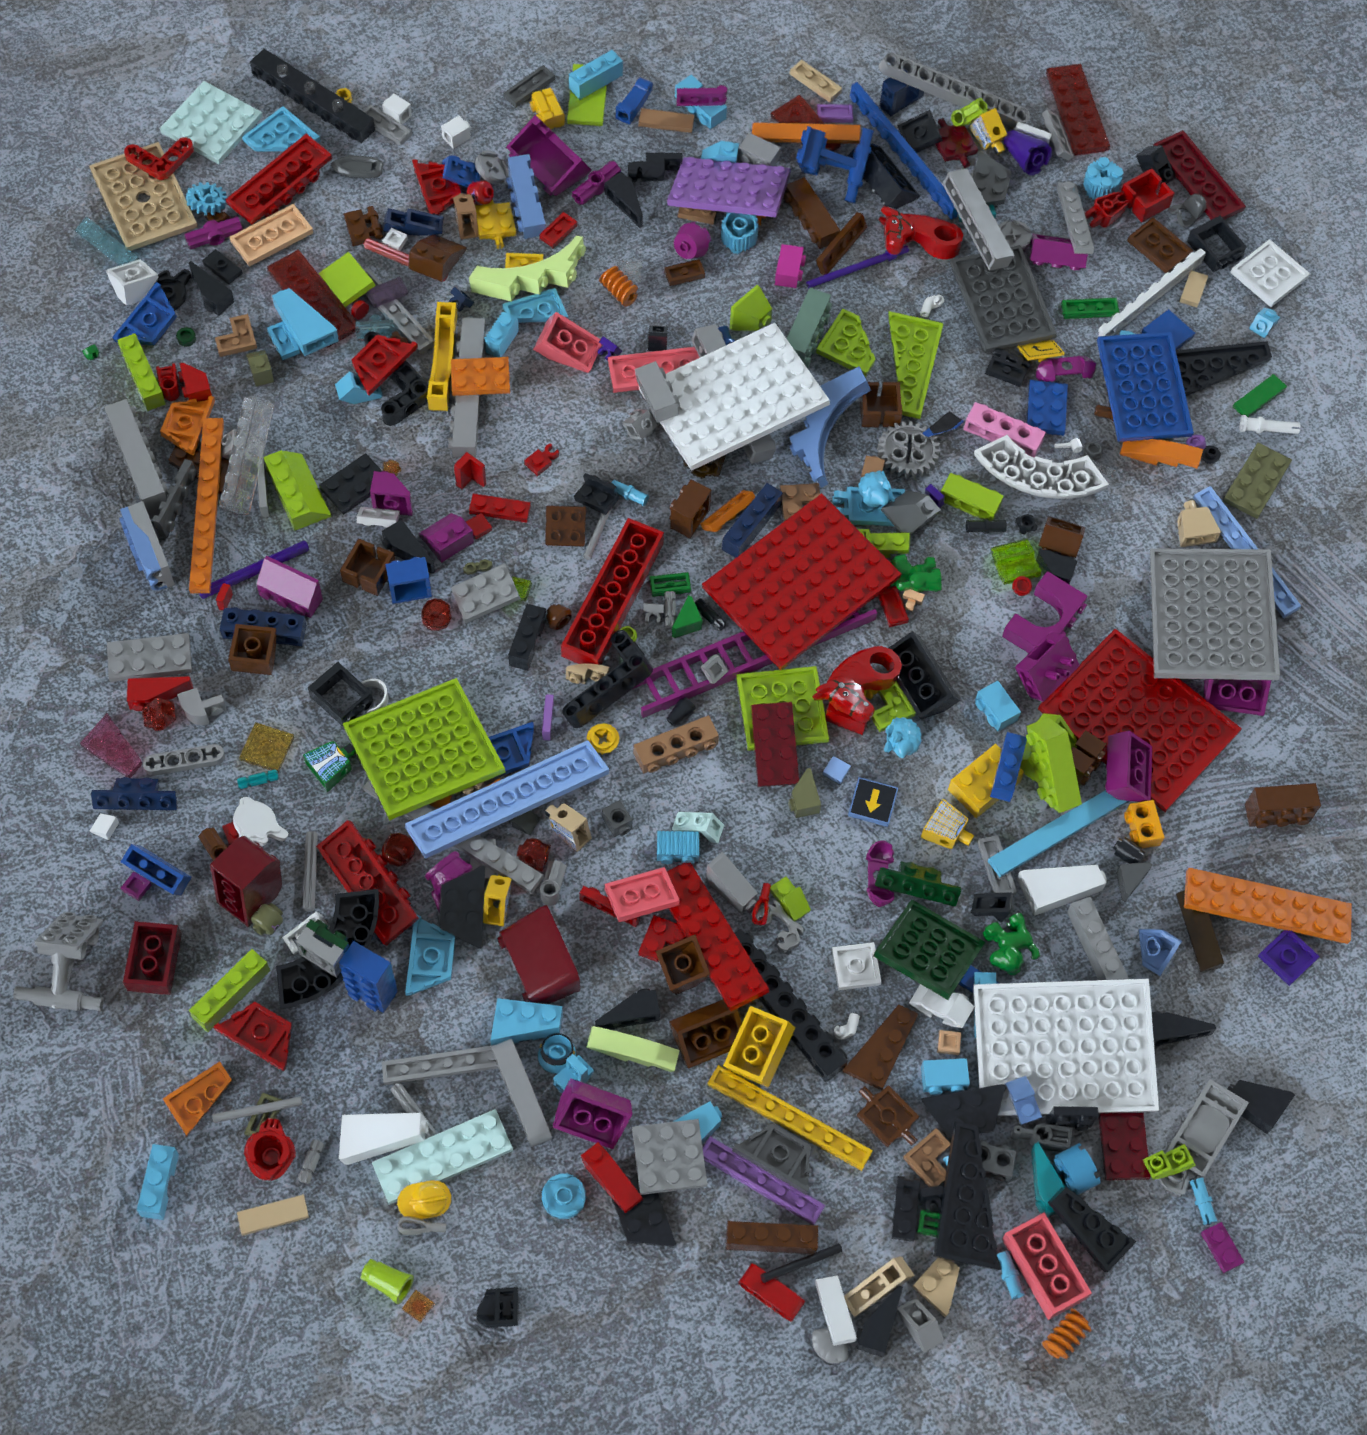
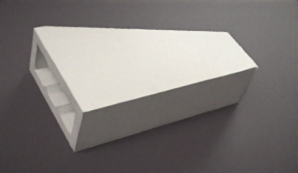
M1098 865L1022 870L1017 877V881L1034 916L1101 892L1107 882L1105 873L1102 870L1100 871Z
M421 1113L342 1115L339 1160L345 1165H349L425 1140V1133H428V1120Z

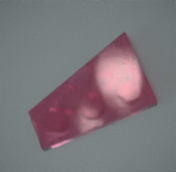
M108 713L80 742L81 747L125 777L131 778L143 764Z

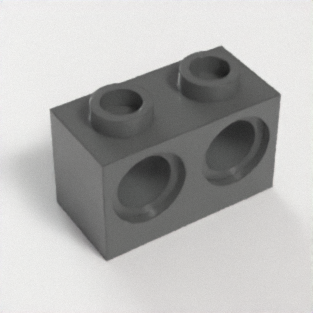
M980 1140L982 1155L986 1159V1161L982 1162L986 1178L1010 1182L1013 1176L1016 1151L1011 1150L1010 1147L1005 1145L996 1147ZM1003 1158L1006 1160L1007 1166H1000L997 1163V1159Z

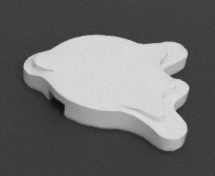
M249 797L240 799L239 806L236 808L233 816V824L238 831L239 837L246 836L261 846L267 844V837L278 841H285L287 839L288 832L278 825L271 808Z

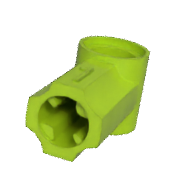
M978 98L965 107L954 110L951 114V122L955 126L972 124L981 114L987 112V103L982 98Z

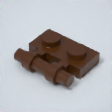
M374 206L367 207L368 213L364 215L361 209L343 213L352 246L364 244L365 240L370 238V236L375 235L376 239L383 238V228L378 222L379 216ZM371 222L372 226L367 228L366 223Z

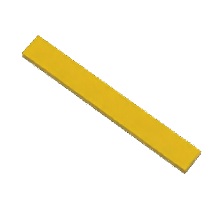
M720 1065L716 1067L707 1083L711 1088L861 1171L873 1152L872 1149Z

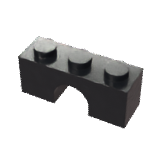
M526 604L508 654L509 666L529 671L534 657L537 637H541L547 620L546 608Z

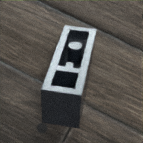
M620 172L604 183V194L641 228L643 227V214L633 181L629 176Z
M190 261L188 263L190 272L204 302V307L209 312H214L220 316L234 303L232 291Z
M403 520L382 530L383 539L381 542L386 550L390 549L395 556L403 560L425 557L428 572L431 574L435 572L433 560Z
M645 988L632 994L597 1019L595 1027L611 1030L660 1021L656 990Z
M1152 1012L1154 1047L1210 1036L1217 1029L1216 1025L1169 1012Z
M899 1285L865 1321L862 1329H857L856 1342H858L856 1349L883 1358L903 1286Z

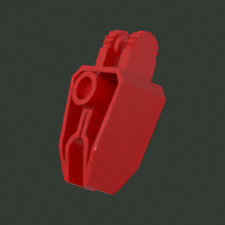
M1114 192L1096 198L1092 208L1084 213L1086 220L1091 217L1094 218L1089 224L1092 228L1098 225L1107 228L1123 215L1131 200L1122 201L1125 195L1122 192Z

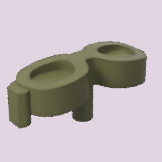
M483 559L475 564L469 562L463 567V571L468 575L474 574L477 571H488L493 567L492 561Z

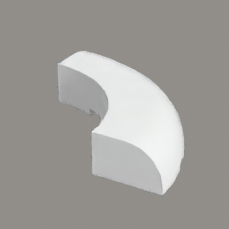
M1008 435L974 451V456L992 475L1007 485L1031 495L1045 498L1071 499L1098 493L1105 490L1109 485L1088 455L1074 460H1067L1063 463H1053L1052 460L1037 456L1034 458L1027 455L1025 450L1017 446Z

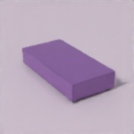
M817 104V122L853 123V105Z
M547 694L545 696L542 725L543 740H551L554 695Z

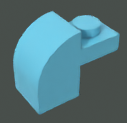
M572 1054L566 1059V1067L553 1077V1085L563 1093L570 1078L586 1084L594 1070L580 1055L576 1057Z

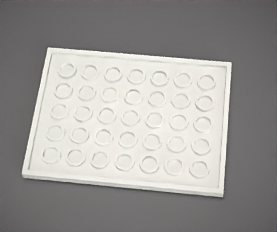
M773 323L666 373L665 380L666 382L670 381L673 388L672 394L673 396L677 395L680 406H678L679 415L660 423L692 471L830 405V400L776 323Z
M1149 979L973 985L979 1088L1005 1084L1026 1076L1035 1092L1034 1097L1041 1115H1049L1053 1106L1098 1107V1113L1159 1111ZM1006 1088L998 1116H1017Z

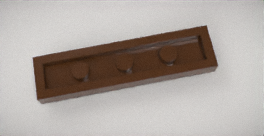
M856 212L816 259L820 274H828L866 230L867 225L863 213Z

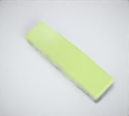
M595 1026L591 1027L586 1048L625 1062L630 1060L647 1067L655 1066L669 1072L675 1071L680 1051L637 1036Z

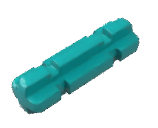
M270 770L268 773L262 772L249 775L248 778H238L237 783L239 789L248 788L249 785L252 787L268 783L267 781H277L279 776L277 770Z

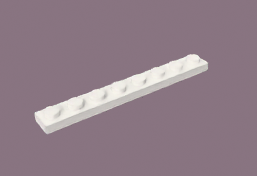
M1200 248L1195 253H1190L1183 263L1179 262L1172 272H1167L1162 277L1161 281L1153 283L1146 293L1142 292L1137 297L1135 302L1127 304L1121 313H1116L1109 323H1104L1098 330V337L1114 336L1189 275L1190 270L1194 271L1203 262L1206 252Z

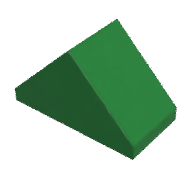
M688 595L672 627L673 638L702 630V618L692 596Z

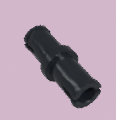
M988 518L983 520H967L965 529L967 533L983 532L984 534H989V532H1005L1007 523L1006 520H989Z

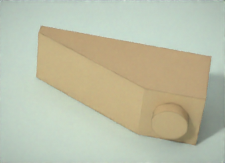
M902 1256L893 1258L844 1296L847 1307L852 1315L856 1317L915 1275Z

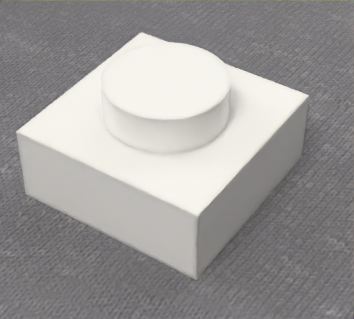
M391 228L383 239L382 244L401 251L408 240V235Z

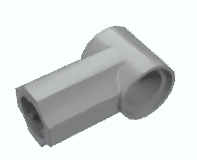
M549 861L544 881L540 886L541 901L547 906L555 905L560 898L559 893L567 869V865L561 861ZM547 891L555 892L551 895L546 894Z

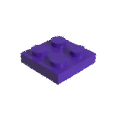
M1284 930L1258 955L1289 986L1320 957L1293 931Z

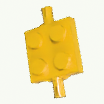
M492 200L487 205L475 206L480 240H495L496 248L502 249L504 247L502 239L516 236L510 202L494 203Z

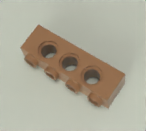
M708 715L634 744L633 754L643 774L647 772L653 773L667 764L673 765L682 758H691L700 751H708L718 745L719 735ZM698 737L700 740L694 741L691 738ZM674 744H679V745H681L682 747H680V748H674L673 745H674ZM659 751V752H661V753H663V754L660 755V756H657V755H654L653 753Z

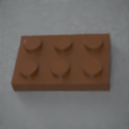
M1154 217L1129 235L1127 242L1164 273L1173 271L1179 262L1183 263L1188 255L1193 252L1189 246Z

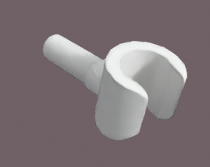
M1078 438L1071 440L1069 443L1054 444L1055 449L1072 448L1073 453L1082 451V443Z

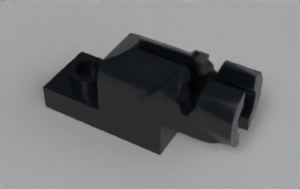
M646 153V161L628 162V176L633 182H637L638 178H641L642 182L664 181V170L675 171L680 169L682 153Z

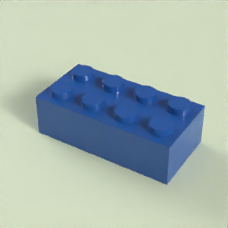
M353 941L339 961L348 996L356 1001H359V999L364 1001L366 1006L375 1012L379 1010L384 1013L398 992L391 962Z

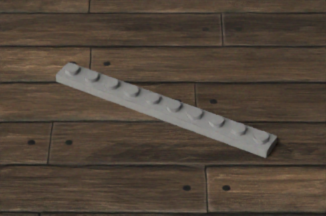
M368 780L363 786L364 791L378 799L370 780ZM428 804L404 814V816L414 820L436 809ZM479 835L454 846L499 875L511 878L512 883L530 894L534 892L544 879L543 874Z

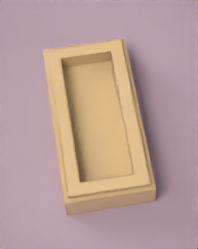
M1190 270L1180 302L1197 308L1208 275Z

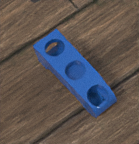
M641 77L637 79L634 87L622 103L619 102L616 106L617 120L629 125L632 123L649 98L653 82ZM622 114H628V118L624 117Z

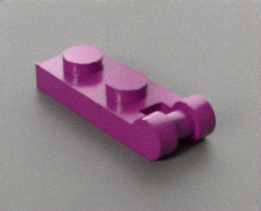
M719 85L717 88H677L676 105H725L727 102V87Z

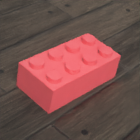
M1045 1213L1005 1233L1002 1241L1007 1250L1010 1251V1255L1048 1320L1083 1302L1092 1294Z

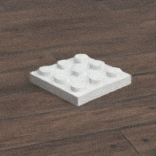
M1270 239L1234 266L1230 272L1270 307L1302 284L1310 275L1308 271Z

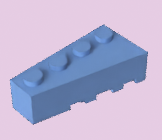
M529 154L508 158L509 177L506 178L507 188H511L512 191L510 192L511 203H515L513 207L515 218H519V221H517L518 230L523 233L524 239L539 237V234L545 229V220L541 203L539 202L537 186H535L533 168L531 169L530 166L531 159Z

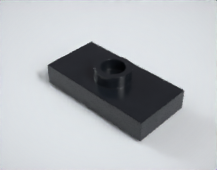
M216 249L202 260L203 265L229 285L243 274L242 269Z

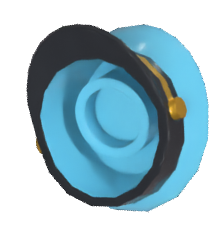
M554 1033L546 1037L543 1043L540 1044L538 1051V1061L542 1068L555 1074L566 1067V1059L572 1054L576 1056V1049L572 1040L561 1033Z

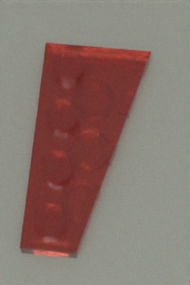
M800 94L770 113L771 117L779 123L824 124ZM826 143L825 149L833 152L840 148L841 144Z

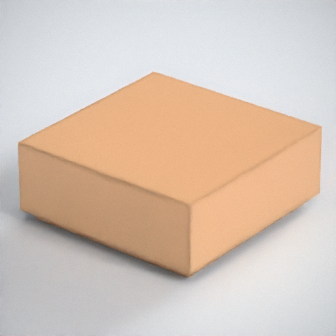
M940 1030L937 1053L959 1055L961 1032Z

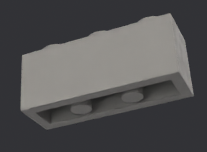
M656 361L634 369L637 383L656 422L658 423L679 415L678 406H680L677 395L673 396L672 394L673 388L670 381L666 382L665 380L666 374L662 367L659 368Z

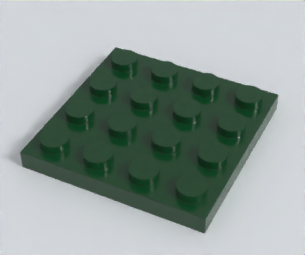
M911 899L876 949L873 957L949 1000L980 953L985 941Z

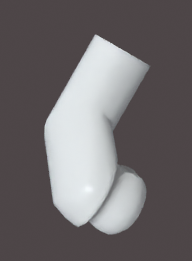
M935 295L926 298L920 315L928 317L931 309L940 307L944 303L943 296Z
M850 1013L846 1025L834 1028L833 1033L835 1037L845 1040L855 1035L860 1016Z

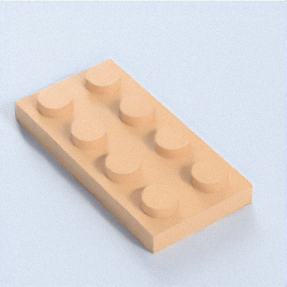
M292 204L229 238L230 242L250 267L313 234V228L297 207Z

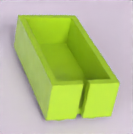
M1049 717L1027 725L1028 734H1026V739L1031 747L1030 758L1035 766L1033 773L1038 782L1039 788L1037 793L1040 799L1046 801L1051 808L1053 807L1059 813L1082 805L1068 731Z

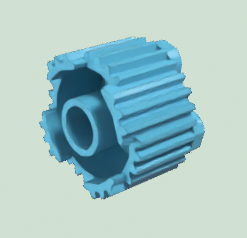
M1101 157L1096 162L1093 161L1087 168L1083 182L1086 196L1089 195V198L1096 200V198L1118 192L1123 177V169L1116 166V163L1113 164V161L1110 162L1106 157Z
M726 213V217H724L721 224V239L723 245H726V248L729 247L732 253L739 254L742 250H750V247L752 248L756 245L758 236V219L756 215Z

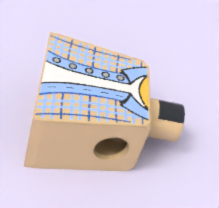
M565 803L561 804L558 808L550 805L546 809L545 815L550 819L552 830L576 852L592 839L587 818Z

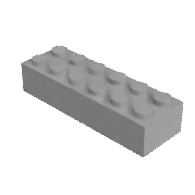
M127 399L104 406L139 498L141 502L143 501L149 518L153 519L154 515L159 516L160 514L159 506L161 502L167 501L168 489L162 479L160 469L157 467L153 452L150 450V445L137 418L133 405L129 406Z

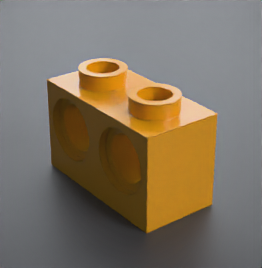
M1154 800L1129 804L1124 813L1126 824H1129L1131 829L1130 840L1141 846L1142 849L1160 846L1165 837ZM1136 813L1142 814L1144 818L1138 817ZM1141 832L1148 833L1150 837H1145Z

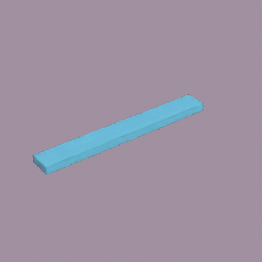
M1105 790L990 857L988 863L1000 878L1129 801L1118 800Z

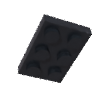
M365 453L319 484V488L344 515L371 496L370 489L374 471L381 472L382 470Z

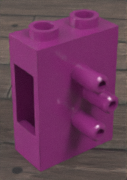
M1051 631L1015 666V669L1029 697L1044 702L1080 665L1075 652L1070 646L1068 637Z

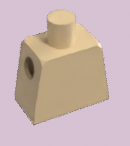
M1194 500L1185 502L1183 504L1185 510L1180 512L1177 519L1180 547L1217 542L1221 531L1209 508H1197Z

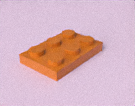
M509 358L451 359L452 396L510 393Z

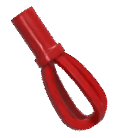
M763 883L759 900L754 906L752 922L755 925L762 926L767 922L768 897L771 889L769 883ZM764 903V916L758 921L756 915L760 905Z

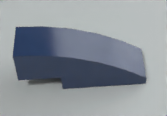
M388 208L384 217L383 231L389 232L393 228L413 236L442 234L444 217L410 208L406 212Z

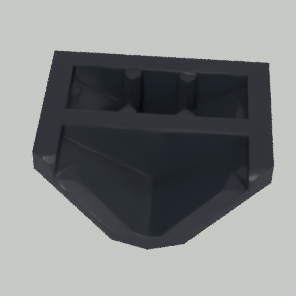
M518 1287L487 1289L484 1298L477 1308V1321L486 1328L518 1326Z

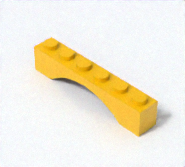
M437 302L433 364L427 394L429 410L448 411L451 359H453L457 325V307L454 302Z

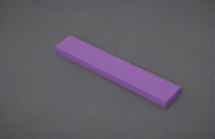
M711 1136L705 1143L703 1155L706 1162L809 1224L814 1225L825 1207L824 1204L807 1194L805 1195L736 1154L731 1148Z

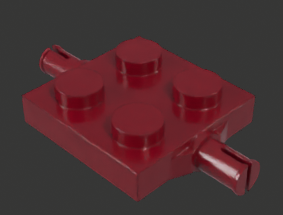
M940 118L937 122L941 128L938 130L943 141L935 144L945 162L959 160L964 168H968L971 164L967 157L978 152L975 142L965 126H949L944 118Z

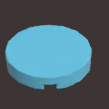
M557 1174L551 1177L542 1190V1203L545 1210L551 1216L558 1219H569L576 1216L583 1209L586 1202V1190L583 1183L571 1174Z

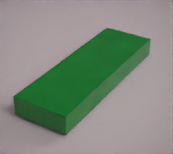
M1117 298L1061 301L1063 319L1113 317L1116 313H1120Z
M1272 374L1236 401L1233 408L1239 414L1246 415L1249 418L1286 390L1287 385L1275 374Z

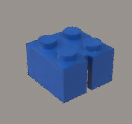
M414 557L410 560L392 561L385 564L392 604L432 597L425 557Z

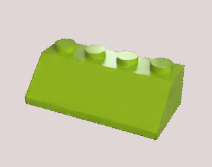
M281 450L263 457L266 471L294 531L331 517L302 454Z

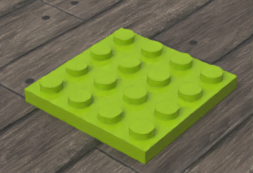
M817 666L736 675L747 751L754 750L751 705L792 702L796 746L829 742L823 700L813 699V695L817 693L815 689L820 686Z

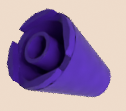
M1016 130L1007 132V136L1003 140L1006 149L1028 175H1036L1041 172L1040 168L1043 165H1047L1052 156V148L1047 142Z

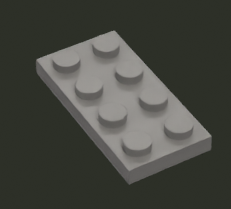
M189 633L107 642L108 676L110 682L124 681L130 678H150L192 673Z

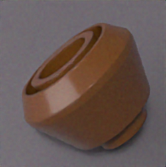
M553 604L546 611L549 627L554 630L563 628L572 618L571 609L561 604Z

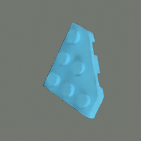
M283 106L242 136L243 141L255 152L285 151L305 134H308L317 143L320 142L319 135Z

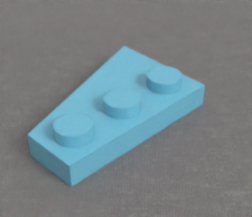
M556 288L543 291L540 295L533 294L502 304L504 312L518 318V323L547 322L555 312L569 319Z

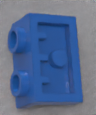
M449 155L442 161V164L445 165L442 178L467 188L472 182L480 181L481 175L478 173L475 163L465 162L454 155Z

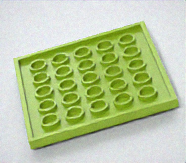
M457 678L343 723L346 734L389 821L506 773L504 765Z

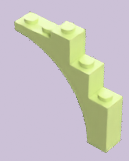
M575 236L561 251L534 264L513 268L477 266L469 276L471 292L512 302L520 290L540 295L548 283L568 288L572 281L576 279L577 271L575 267L586 251L583 237Z

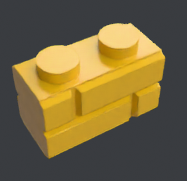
M552 88L532 93V101H530L532 112H536V116L551 130L554 127L564 126L565 115Z

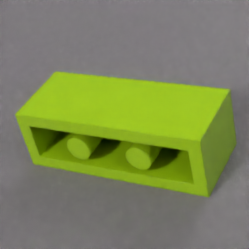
M953 473L949 474L941 489V493L945 496L944 503L982 520L984 518L994 520L1004 495L995 490L987 489L979 483L971 482Z

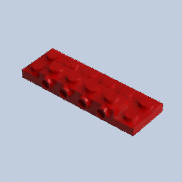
M305 134L226 198V204L253 225L262 216L267 218L277 213L283 204H290L295 194H301L305 191L307 184L310 182L315 183L319 179V169L332 160V154L308 134Z
M347 820L316 846L347 892L378 889L379 909L374 932L383 945L387 946L419 920V917L410 906L411 903L408 900L410 897L409 892L404 887H399L397 884L399 878L392 870H387L385 866L388 863L381 854H376L374 842L369 838H363L352 821Z

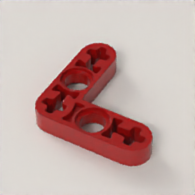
M187 137L177 140L161 158L135 144L128 145L124 149L125 158L129 163L158 180L169 178L194 152L193 142ZM172 156L178 157L176 161H169V158ZM145 160H151V161H152V162H151L150 164H148V165L143 164V161H145Z

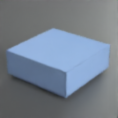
M833 756L822 775L841 784L851 765Z

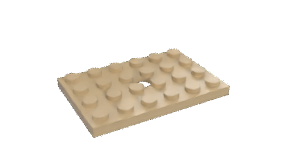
M159 142L142 147L158 158L164 155ZM125 154L89 165L127 252L198 228L174 173L165 180H158L129 163L125 158ZM145 160V161H143V164L148 165V164H150L152 161H151V160ZM141 193L151 196L147 202L137 201L138 195Z

